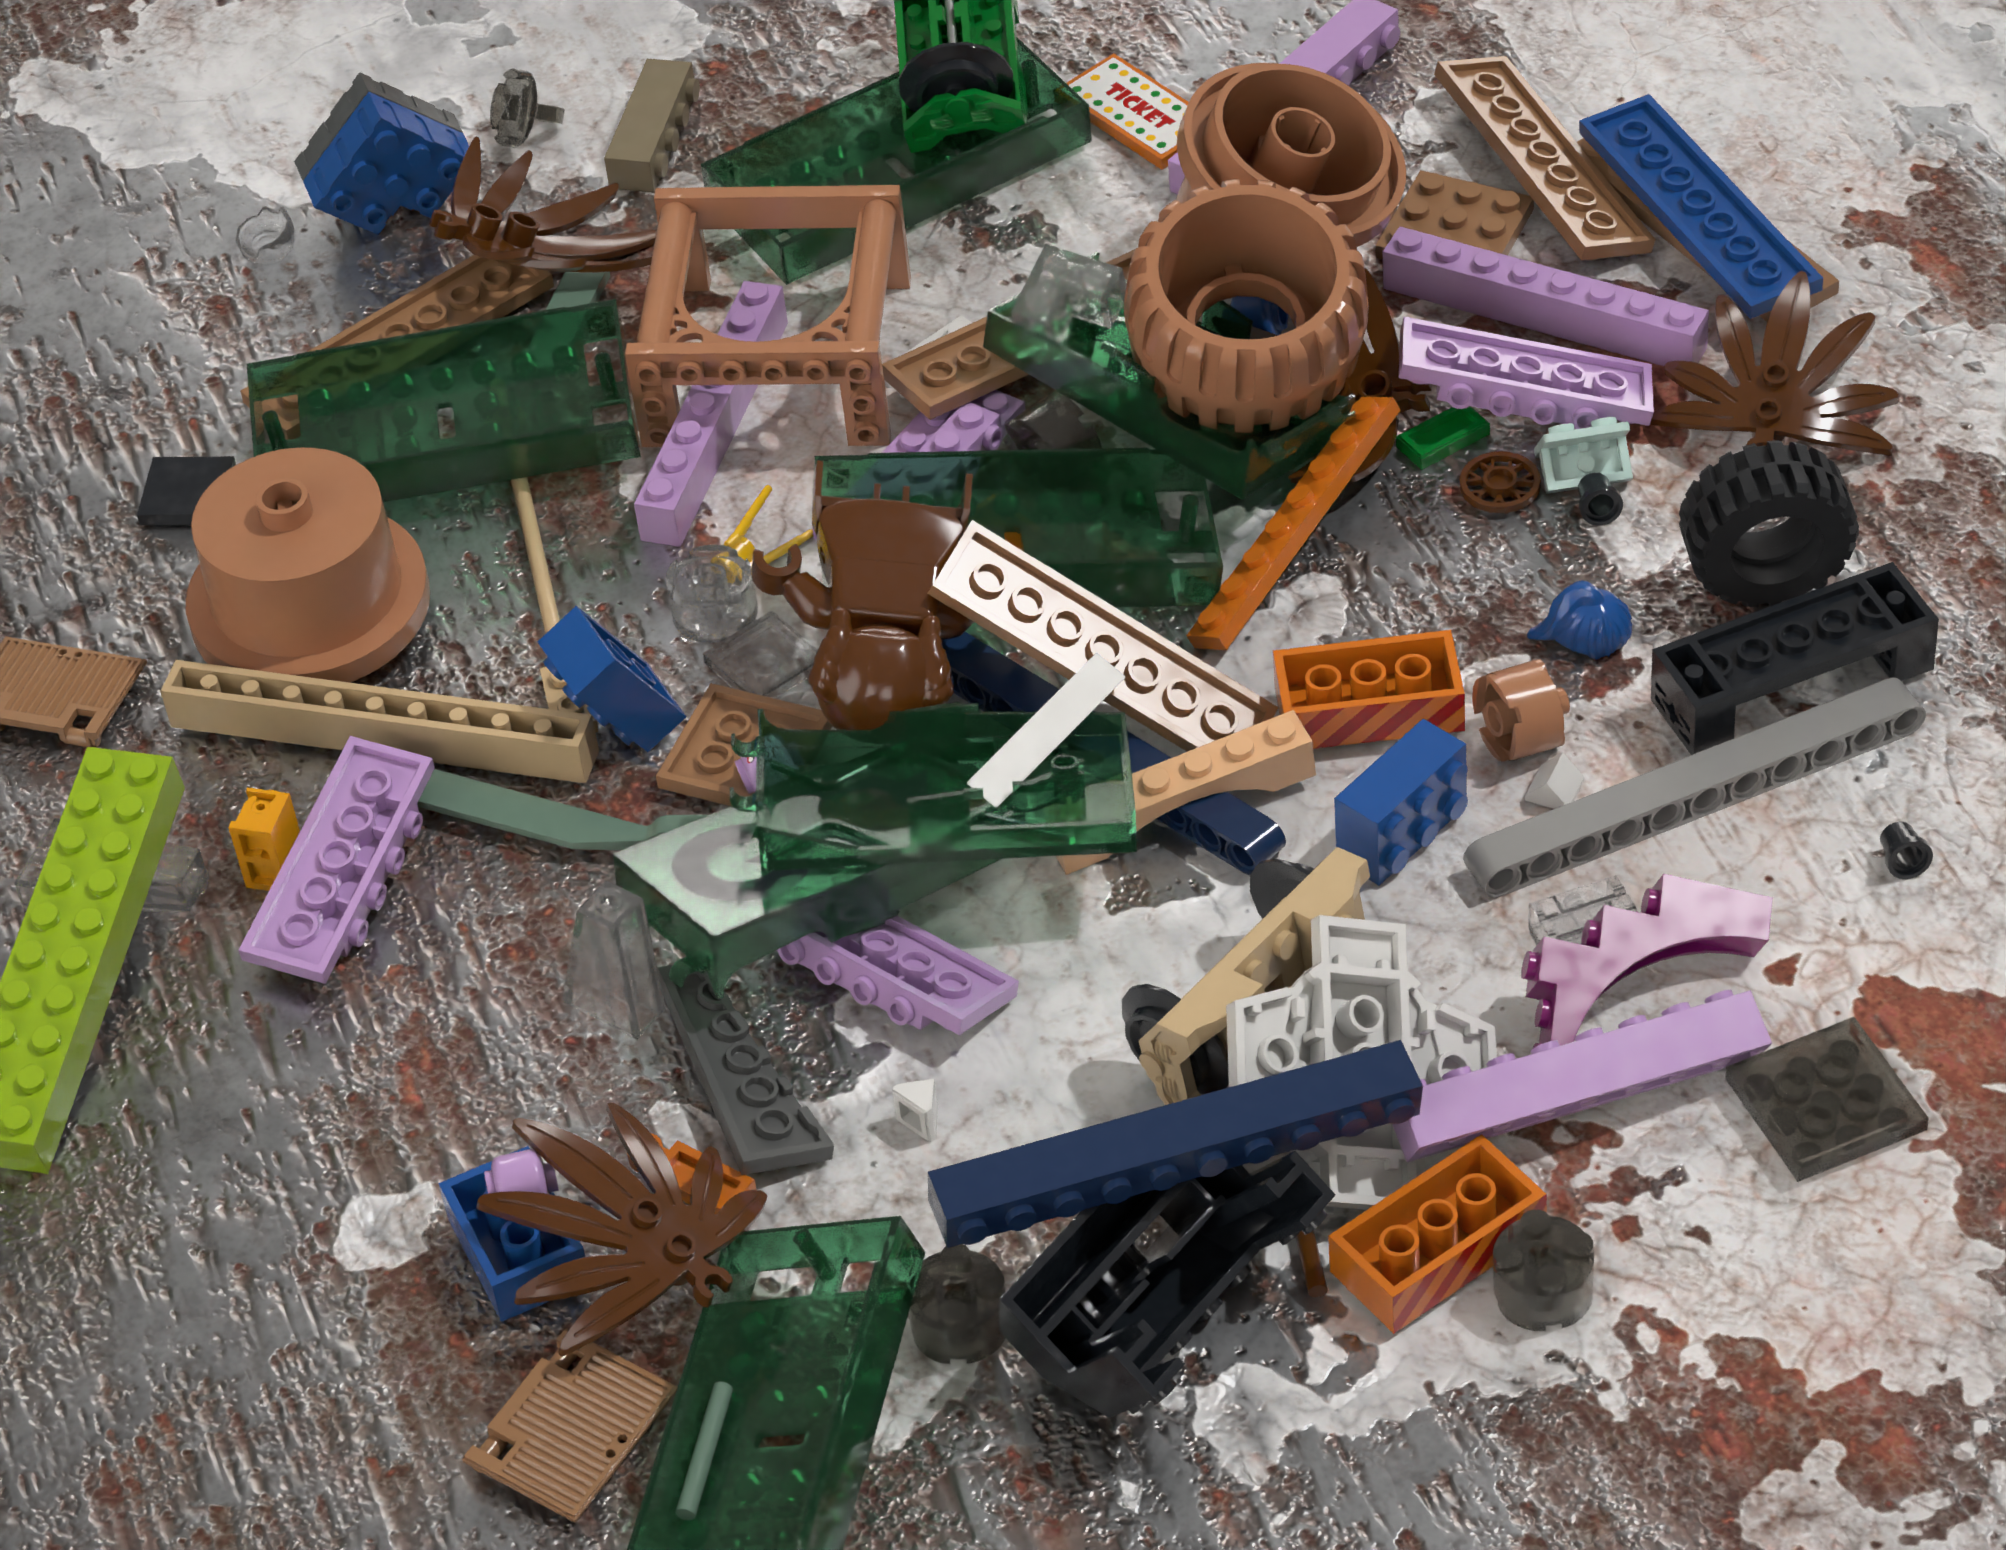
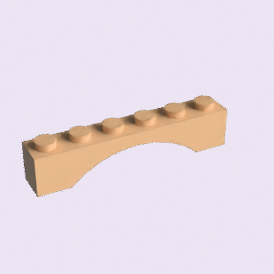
M1294 710L1278 715L1042 809L1048 843L1065 874L1068 875L1108 859L1127 839L1142 827L1188 802L1212 794L1234 790L1258 789L1275 792L1315 776L1312 739Z

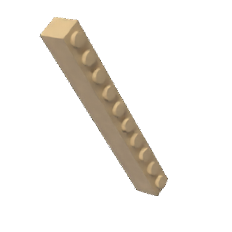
M175 660L160 690L170 725L174 728L343 750L349 737L353 736L431 757L433 763L578 783L587 782L599 753L594 723L590 714Z

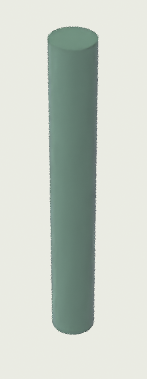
M715 1382L712 1388L675 1512L683 1520H694L733 1392L732 1386L725 1382Z

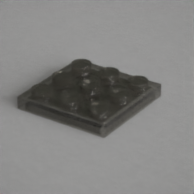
M1855 1017L1726 1067V1081L1797 1182L1928 1130V1116Z

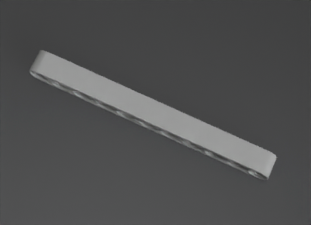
M1888 678L1481 837L1468 846L1464 852L1463 860L1488 896L1501 897L1907 737L1917 731L1924 723L1926 711L1898 678Z

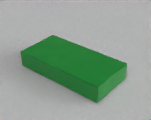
M1471 406L1464 409L1451 407L1396 436V447L1417 467L1423 470L1490 435V423Z

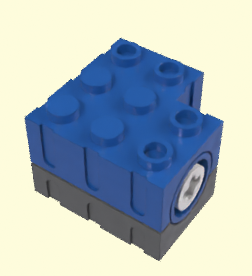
M359 72L352 82L353 85L342 95L331 110V115L325 122L323 121L309 140V145L304 151H301L294 163L315 209L379 235L385 227L386 221L391 215H394L400 205L410 210L415 209L429 218L432 217L434 210L440 209L453 191L456 176L469 148V144L453 113L444 109H437L431 103L413 95L410 97L395 87L381 81H374L370 76Z

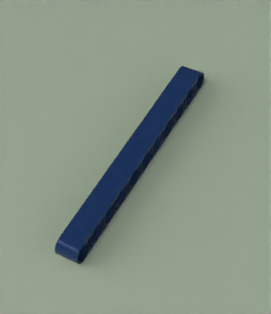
M964 632L960 637L942 640V648L946 650L951 667L954 694L1015 732H1018L1060 690L967 632ZM1094 710L1051 752L1052 755L1101 785L1171 758ZM1228 792L1212 794L1188 802L1157 818L1160 822L1247 875H1250L1261 861L1271 859L1286 845L1285 835L1275 821Z

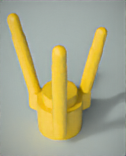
M766 485L734 532L711 558L714 568L726 579L736 581L742 574L752 578L751 568L755 547L744 536L771 493L772 487L770 485ZM809 529L764 555V560L769 564L788 553V549L794 544L800 546L814 536L813 530Z

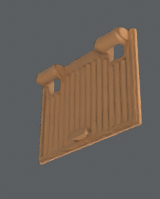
M5 636L0 644V731H3L5 726L9 725L57 733L60 740L65 744L98 747L101 743V734L147 664V660ZM78 715L92 717L85 729L73 727L72 723Z
M566 1328L556 1339L558 1350L549 1361L544 1358L540 1359L487 1426L489 1436L480 1448L472 1445L462 1460L475 1471L490 1476L576 1523L678 1391V1387L593 1342L561 1357L559 1355L561 1341L569 1331ZM577 1356L582 1358L572 1372L567 1371ZM620 1440H626L624 1443H619ZM508 1443L513 1445L502 1461L499 1460L498 1456Z

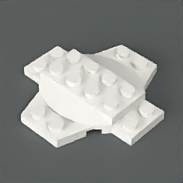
M1319 915L1311 920L1312 967L1304 971L1291 988L1277 989L1235 1000L1226 1005L1229 1087L1398 1040L1402 1041L1419 1078L1425 1079L1427 1085L1442 1081L1444 1074L1460 1067L1469 1066L1471 1072L1486 1068L1487 1062L1497 1057L1495 1026L1445 1003L1435 1005L1425 1000L1417 988L1421 983L1408 971L1406 924ZM1391 1123L1367 1129L1354 1137L1343 1136L1321 1142L1309 1149L1310 1162H1320V1178L1336 1194L1326 1205L1329 1207L1367 1210L1417 1177L1416 1160L1406 1161Z

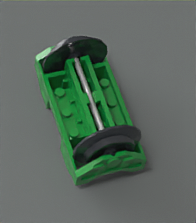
M894 0L900 75L899 94L902 102L904 135L910 153L930 150L945 136L984 128L1007 135L1027 131L1028 108L1026 86L1019 63L1015 25L1020 23L1017 0Z

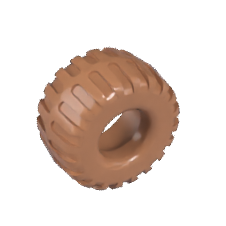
M1240 179L1222 181L1221 188L1208 190L1207 186H1201L1188 193L1186 202L1180 203L1178 200H1174L1166 205L1159 213L1158 222L1151 221L1139 238L1138 248L1134 250L1131 258L1124 298L1125 323L1132 357L1137 370L1144 374L1145 384L1157 398L1167 396L1168 407L1183 418L1187 417L1190 413L1199 416V424L1201 426L1215 430L1218 429L1219 423L1235 425V433H1252L1254 425L1268 424L1270 431L1285 428L1289 425L1290 417L1298 415L1300 419L1305 420L1320 410L1322 399L1325 401L1333 400L1343 389L1346 377H1349L1356 367L1369 313L1363 257L1357 251L1356 240L1346 224L1338 225L1336 213L1323 202L1318 203L1316 206L1311 204L1308 193L1295 187H1291L1289 192L1276 189V183L1268 180H1258V185H1240ZM1241 296L1259 297L1277 304L1290 316L1295 329L1274 337L1248 340L1216 335L1197 327L1196 324L1203 312L1217 302Z

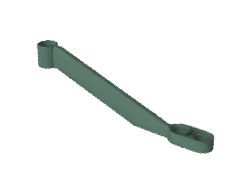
M434 769L417 803L420 808L570 849L646 850L669 859H673L679 848L691 838L711 829L735 825V822L723 815L704 814L665 815L657 818L651 825L644 826ZM666 833L676 834L682 839L675 841L667 840L660 835ZM735 844L716 850L708 859L725 858L731 855L735 850Z

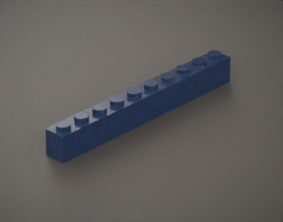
M1398 1040L928 1171V1201L946 1247L950 1248L961 1244L972 1245L986 1237L1010 1230L1022 1231L1035 1223L1056 1217H1071L1091 1207L1106 1203L1117 1204L1137 1194L1152 1190H1167L1183 1181L1201 1176L1213 1177L1229 1168L1247 1163H1262L1272 1156L1293 1150H1308L1321 1142L1343 1136L1354 1137L1367 1129L1389 1123L1400 1124L1406 1122L1413 1116L1420 1115L1423 1084L1402 1041Z

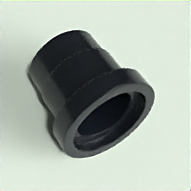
M1590 473L1580 480L1578 484L1579 510L1583 519L1587 523L1596 526L1606 525L1616 520L1623 510V500L1619 491L1611 485L1609 479L1602 473Z
M1902 821L1894 822L1882 831L1880 843L1886 854L1885 864L1894 877L1911 879L1921 875L1929 868L1933 859L1932 849L1925 839L1918 836L1909 823Z

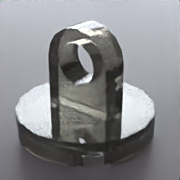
M512 68L503 74L506 80L504 84L498 83L495 88L490 109V124L492 129L497 130L498 135L494 139L498 144L512 148L521 146L528 138L534 120L563 124L564 108L537 103V87L532 73Z

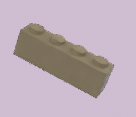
M647 58L604 157L609 185L618 183L619 190L655 193L661 177L667 175L668 160L671 152H676L678 148L681 128L686 127L688 124L692 102H697L699 97L700 84L699 80L694 78L692 62Z

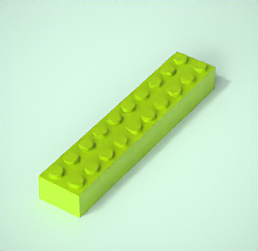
M87 747L0 981V1168L43 1174L49 1173L185 790L175 761L171 756Z

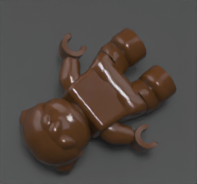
M817 460L812 501V526L817 536L820 563L828 587L808 572L800 573L802 556L797 544L788 549L787 566L780 568L767 564L764 560V552L754 549L751 568L752 581L759 590L773 596L783 595L803 623L814 628L828 630L814 656L813 667L808 676V681L817 696L819 706L828 722L836 730L858 741L891 744L908 740L925 730L937 712L942 710L953 696L951 667L946 650L942 648V640L960 637L974 623L972 620L927 594L968 527L973 474H966L961 503L956 508L909 502L910 486H903L901 501L880 499L881 484L874 483L873 495L870 499L823 496L821 494L824 461Z

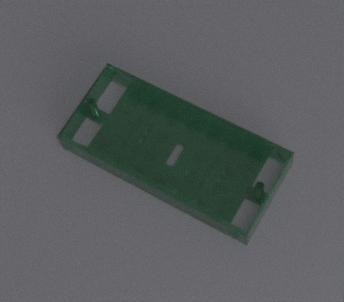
M1017 38L1019 63L1026 86L1027 120L1049 109H1053L1057 114L1049 118L1041 116L1004 134L984 128L947 135L930 150L910 153L903 129L902 102L899 94L900 75L899 72H896L747 140L739 147L701 163L704 187L900 185L905 229L1092 142L1089 104ZM890 158H897L913 176L905 179L901 178L885 161ZM856 228L734 229L786 285L853 254ZM787 233L791 238L780 242L776 236Z
M612 299L572 307L554 308L247 363L253 455L255 457L267 452L288 448H318L338 452L356 460L372 474L379 486L383 502L641 457L634 402L625 358L624 330L617 301ZM617 338L623 381L616 382L610 355L606 352H600L595 356L594 360L601 385L589 386L584 345ZM297 395L301 436L296 439L286 440L278 414L272 410L266 411L263 414L262 401ZM626 403L628 420L594 425L593 409ZM451 407L453 408L456 435L453 438L440 439L438 411ZM264 426L270 443L265 444Z
M1144 447L868 453L867 455L814 456L813 488L817 460L824 461L821 494L829 497L870 499L873 495L874 483L881 484L880 499L901 501L903 486H910L909 502L956 508L961 503L966 474H973L968 526L973 520L1004 540V533L1006 532L1019 533L1022 551L1115 608L1209 605L1221 587L1223 563L1202 459L1185 449H1149ZM1155 492H1191V494L1183 497L1178 531L1165 532L1162 530ZM1196 520L1199 531H1195ZM1202 553L1205 562L1174 563L1167 557V554ZM821 567L823 584H824L826 587H828V583H827V581H826V579H825V576H824V574H823V570H822V567Z
M901 1216L745 1231L740 1237L721 1249L716 1266L722 1267L729 1272L733 1279L732 1286L727 1293H724L715 1284H710L709 1290L714 1294L713 1301L708 1308H702L627 1550H843L926 1253ZM877 1261L874 1264L867 1290L840 1293L849 1264ZM812 1267L817 1274L812 1293L808 1296L750 1301L760 1272ZM715 1382H725L732 1386L733 1392L694 1520H683L675 1512L712 1388ZM806 1434L803 1443L800 1445L759 1448L761 1440L765 1437Z

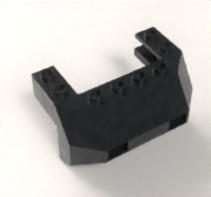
M1293 1151L1252 1173H1249L1243 1165L1226 1169L1213 1177L1201 1176L1177 1183L1167 1190H1152L1130 1196L1125 1201L1117 1204L1106 1203L1084 1209L1079 1212L999 1298V1331L1042 1378L1109 1418L1127 1410L1134 1414L1149 1401L1154 1405L1158 1404L1176 1387L1177 1383L1172 1378L1185 1363L1179 1357L1160 1365L1159 1362L1168 1352L1170 1355L1176 1354L1191 1340L1193 1334L1189 1329L1198 1319L1203 1322L1219 1309L1223 1303L1219 1295L1228 1286L1231 1289L1236 1287L1250 1274L1253 1268L1248 1263L1261 1249L1279 1241L1282 1245L1287 1244L1301 1230L1306 1235L1316 1229L1328 1215L1323 1209L1336 1194L1296 1151ZM1160 1215L1169 1226L1142 1254L1134 1246L1136 1244L1134 1241Z

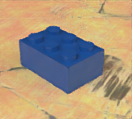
M575 606L537 641L547 655V658L543 661L545 666L560 681L564 679L567 683L562 688L567 697L579 708L585 704L588 705L587 710L602 726L605 727L611 723L612 730L628 746L634 741L645 751L649 752L687 717L649 664L579 607Z
M1422 719L1334 798L1336 847L1367 860L1370 872L1368 880L1380 886L1393 873H1399L1411 856L1422 846L1430 845L1437 833L1451 820L1458 819L1463 814L1468 804L1466 743L1427 720Z
M526 1146L512 1153L528 1150L530 1148L529 1146ZM492 1161L438 1184L447 1218L502 1322L547 1303L516 1305L514 1303L516 1291L521 1286L553 1267L575 1259L584 1258L585 1252L581 1242L578 1240L537 1230L478 1210L476 1208L478 1198L481 1195L488 1194L484 1172L491 1170Z

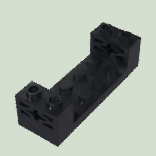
M1894 562L1652 649L1651 701L1688 752L1693 755L1734 739L1737 705L1867 657L1873 656L1889 678H1898L1901 681L1934 670L1939 619Z

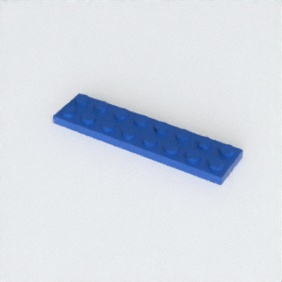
M1650 94L1579 120L1580 135L1750 319L1772 311L1784 287L1800 271L1807 274L1810 295L1823 290V277Z

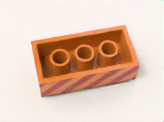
M1451 630L1273 650L1274 686L1279 715L1294 710L1312 739L1313 749L1401 739L1422 719L1427 720L1447 733L1465 731V692Z
M1480 1134L1328 1235L1330 1272L1394 1334L1545 1232L1547 1223V1194L1487 1138Z

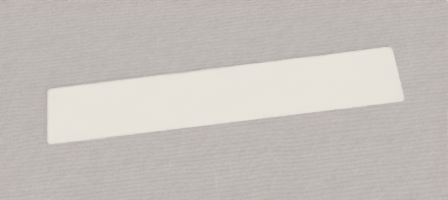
M1098 653L1094 654L967 784L994 807H998L1125 679V675Z

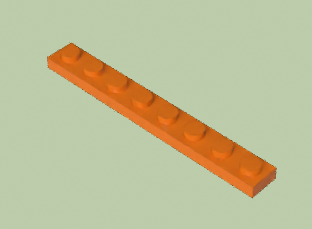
M1360 397L1354 403L1347 417L1338 429L1332 433L1330 440L1316 459L1310 463L1306 473L1295 488L1288 493L1286 500L1273 518L1266 523L1265 529L1251 548L1244 553L1242 560L1235 570L1222 583L1220 590L1207 608L1200 613L1198 620L1186 635L1194 648L1227 650L1400 412V408L1393 397Z

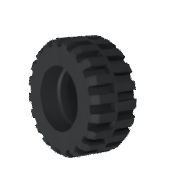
M1779 440L1767 441L1766 445L1758 447L1753 443L1742 446L1743 451L1732 454L1730 451L1719 457L1718 464L1715 466L1709 464L1701 471L1699 481L1693 480L1685 494L1686 498L1683 499L1680 506L1679 516L1681 520L1679 526L1698 581L1702 582L1703 587L1717 597L1720 595V599L1736 605L1741 601L1746 607L1756 608L1759 607V604L1763 603L1772 606L1784 600L1803 595L1812 589L1822 588L1827 585L1828 578L1831 575L1836 577L1845 566L1844 560L1850 559L1856 547L1855 542L1859 536V525L1846 484L1834 461L1827 459V456L1817 449L1811 447L1808 450L1806 445L1791 441L1789 445H1783ZM1779 517H1790L1773 528L1759 532H1747L1764 521Z

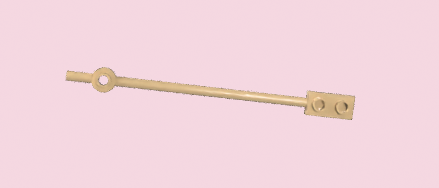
M496 380L490 385L495 410L487 416L485 425L490 442L504 448L546 634L560 621L520 448V443L529 434V427L524 411L511 407L506 383L502 380ZM515 409L519 411L520 417L516 418ZM516 422H520L521 430H518ZM547 667L540 668L548 709L590 714L587 710L588 705L585 704L579 708L564 693L562 688L567 684L564 679L562 681L557 679ZM592 716L595 733L599 732L597 720Z

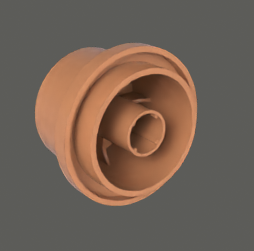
M1251 63L1223 70L1210 77L1195 91L1185 110L1177 133L1178 158L1185 175L1175 199L1180 203L1187 201V195L1190 191L1201 186H1207L1208 190L1221 188L1222 181L1240 179V185H1258V180L1273 181L1276 183V189L1289 192L1291 187H1295L1309 194L1311 204L1316 206L1318 203L1323 202L1329 206L1337 215L1338 225L1346 224L1356 240L1357 247L1372 240L1387 226L1404 192L1406 183L1405 159L1400 144L1390 126L1354 89L1340 80L1312 68L1292 64Z
M318 448L275 450L252 457L230 468L213 481L200 497L191 523L199 565L187 589L186 615L197 650L208 664L351 683L374 672L395 658L411 642L422 626L430 603V582L423 554L413 537L401 525L386 516L379 486L375 478L356 460L338 452Z

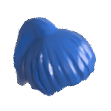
M1577 581L1565 588L1553 600L1547 617L1528 631L1527 638L1531 640H1556L1559 644L1573 652L1586 654L1593 659H1600L1621 649L1628 639L1631 638L1632 616L1628 606L1610 591L1599 589L1587 581Z

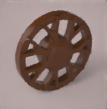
M1496 451L1479 455L1470 460L1460 474V491L1464 499L1472 507L1491 514H1508L1524 509L1536 499L1541 488V476L1536 465L1528 458L1512 452ZM1495 462H1508V467L1495 466ZM1479 467L1485 473L1481 477L1473 473V471ZM1525 469L1529 472V474L1517 478L1516 473ZM1468 486H1482L1483 489L1470 491ZM1517 487H1528L1531 490L1524 492L1517 490ZM1488 496L1495 498L1493 502L1483 499ZM1512 497V498H1514L1515 500H1514V501H1510V502H1505V501L1503 500V498Z

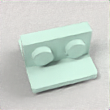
M1616 417L1591 421V427L1575 429L1572 423L1552 426L1548 428L1549 434H1544L1534 448L1535 458L1540 457L1546 494L1578 489L1580 480L1590 473L1604 474L1611 484L1631 481L1633 479L1626 435L1630 431L1629 422L1617 423Z

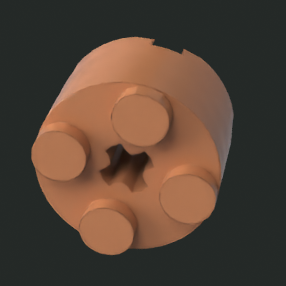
M1535 659L1488 673L1476 679L1472 693L1474 714L1482 712L1486 727L1479 728V732L1487 749L1498 761L1518 760L1564 745V714L1570 711L1569 699L1563 688L1555 687L1541 659Z

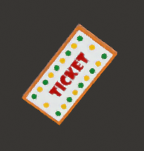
M1113 53L1056 89L1057 101L1159 169L1163 170L1168 167V160L1177 153V133L1189 102Z

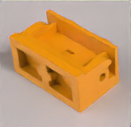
M247 787L248 800L244 803L236 821H231L228 828L246 888L269 891L298 837L300 829L290 793Z

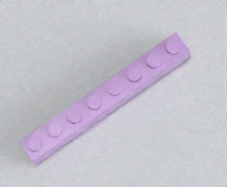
M1352 0L1279 64H1292L1312 68L1328 74L1349 86L1354 79L1369 69L1388 49H1392L1399 41L1398 9L1377 0ZM1177 152L1168 160L1170 191L1178 194L1185 177Z
M1400 226L1383 250V285L1386 290L1665 366L1669 361L1699 363L1707 349L1709 310Z
M743 281L717 335L734 340L755 342L781 339L788 324L783 286ZM692 385L634 503L641 541L681 547L758 385Z
M1724 990L1707 997L1704 1000L1705 1004L1690 1008L1688 1002L1679 1003L1662 1011L1661 1017L1647 1020L1645 1015H1638L1621 1022L1618 1025L1619 1029L1603 1033L1602 1028L1590 1029L1577 1035L1574 1038L1575 1042L1561 1046L1557 1040L1549 1041L1533 1048L1530 1051L1531 1055L1517 1059L1513 1053L1504 1054L1487 1062L1486 1068L1471 1072L1469 1066L1460 1067L1444 1074L1442 1081L1428 1085L1425 1079H1420L1423 1084L1420 1115L1413 1116L1406 1122L1393 1124L1406 1161L1411 1162L1464 1146L1480 1134L1488 1139L1757 1059L1772 1044V1041L1751 990L1733 995L1732 990Z

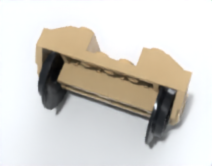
M1336 847L1315 868L1277 858L1261 861L1250 874V894L1262 920L1188 993L1179 998L1166 989L1150 984L1132 986L1122 998V1018L1125 1022V1036L1132 1052L1146 1070L1148 1077L1155 1084L1157 1095L1165 1105L1229 1088L1226 1005L1235 1000L1277 989L1291 988L1304 971L1312 967L1311 920L1313 918L1325 915L1365 920L1359 891L1361 886L1370 878L1366 859Z

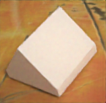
M1562 752L1540 766L1525 795V801L1552 809L1571 803L1575 800L1584 783V776Z
M934 1078L896 1084L892 1088L896 1120L925 1140L932 1142L936 1138L938 1118Z

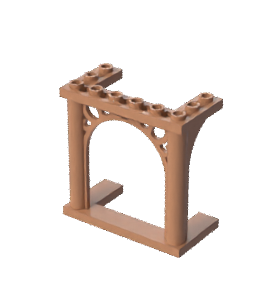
M900 185L656 188L654 203L658 227L636 343H627L625 350L641 446H663L680 411L676 385L840 384L848 446H888L891 440V429L880 351V332L886 289H910L911 284ZM856 228L849 284L845 297L839 307L827 319L807 331L771 341L734 340L712 333L699 325L685 307L684 291H710L711 275L703 229ZM843 325V326H842V331L839 330V329H837V328H835V327H836V326ZM677 326L685 327V329H681V330L677 331V328H676V327H677ZM819 338H827V339H831V340H833V341H815V340H817V339H819ZM692 339H699V340H701L702 342H686V341L692 340Z

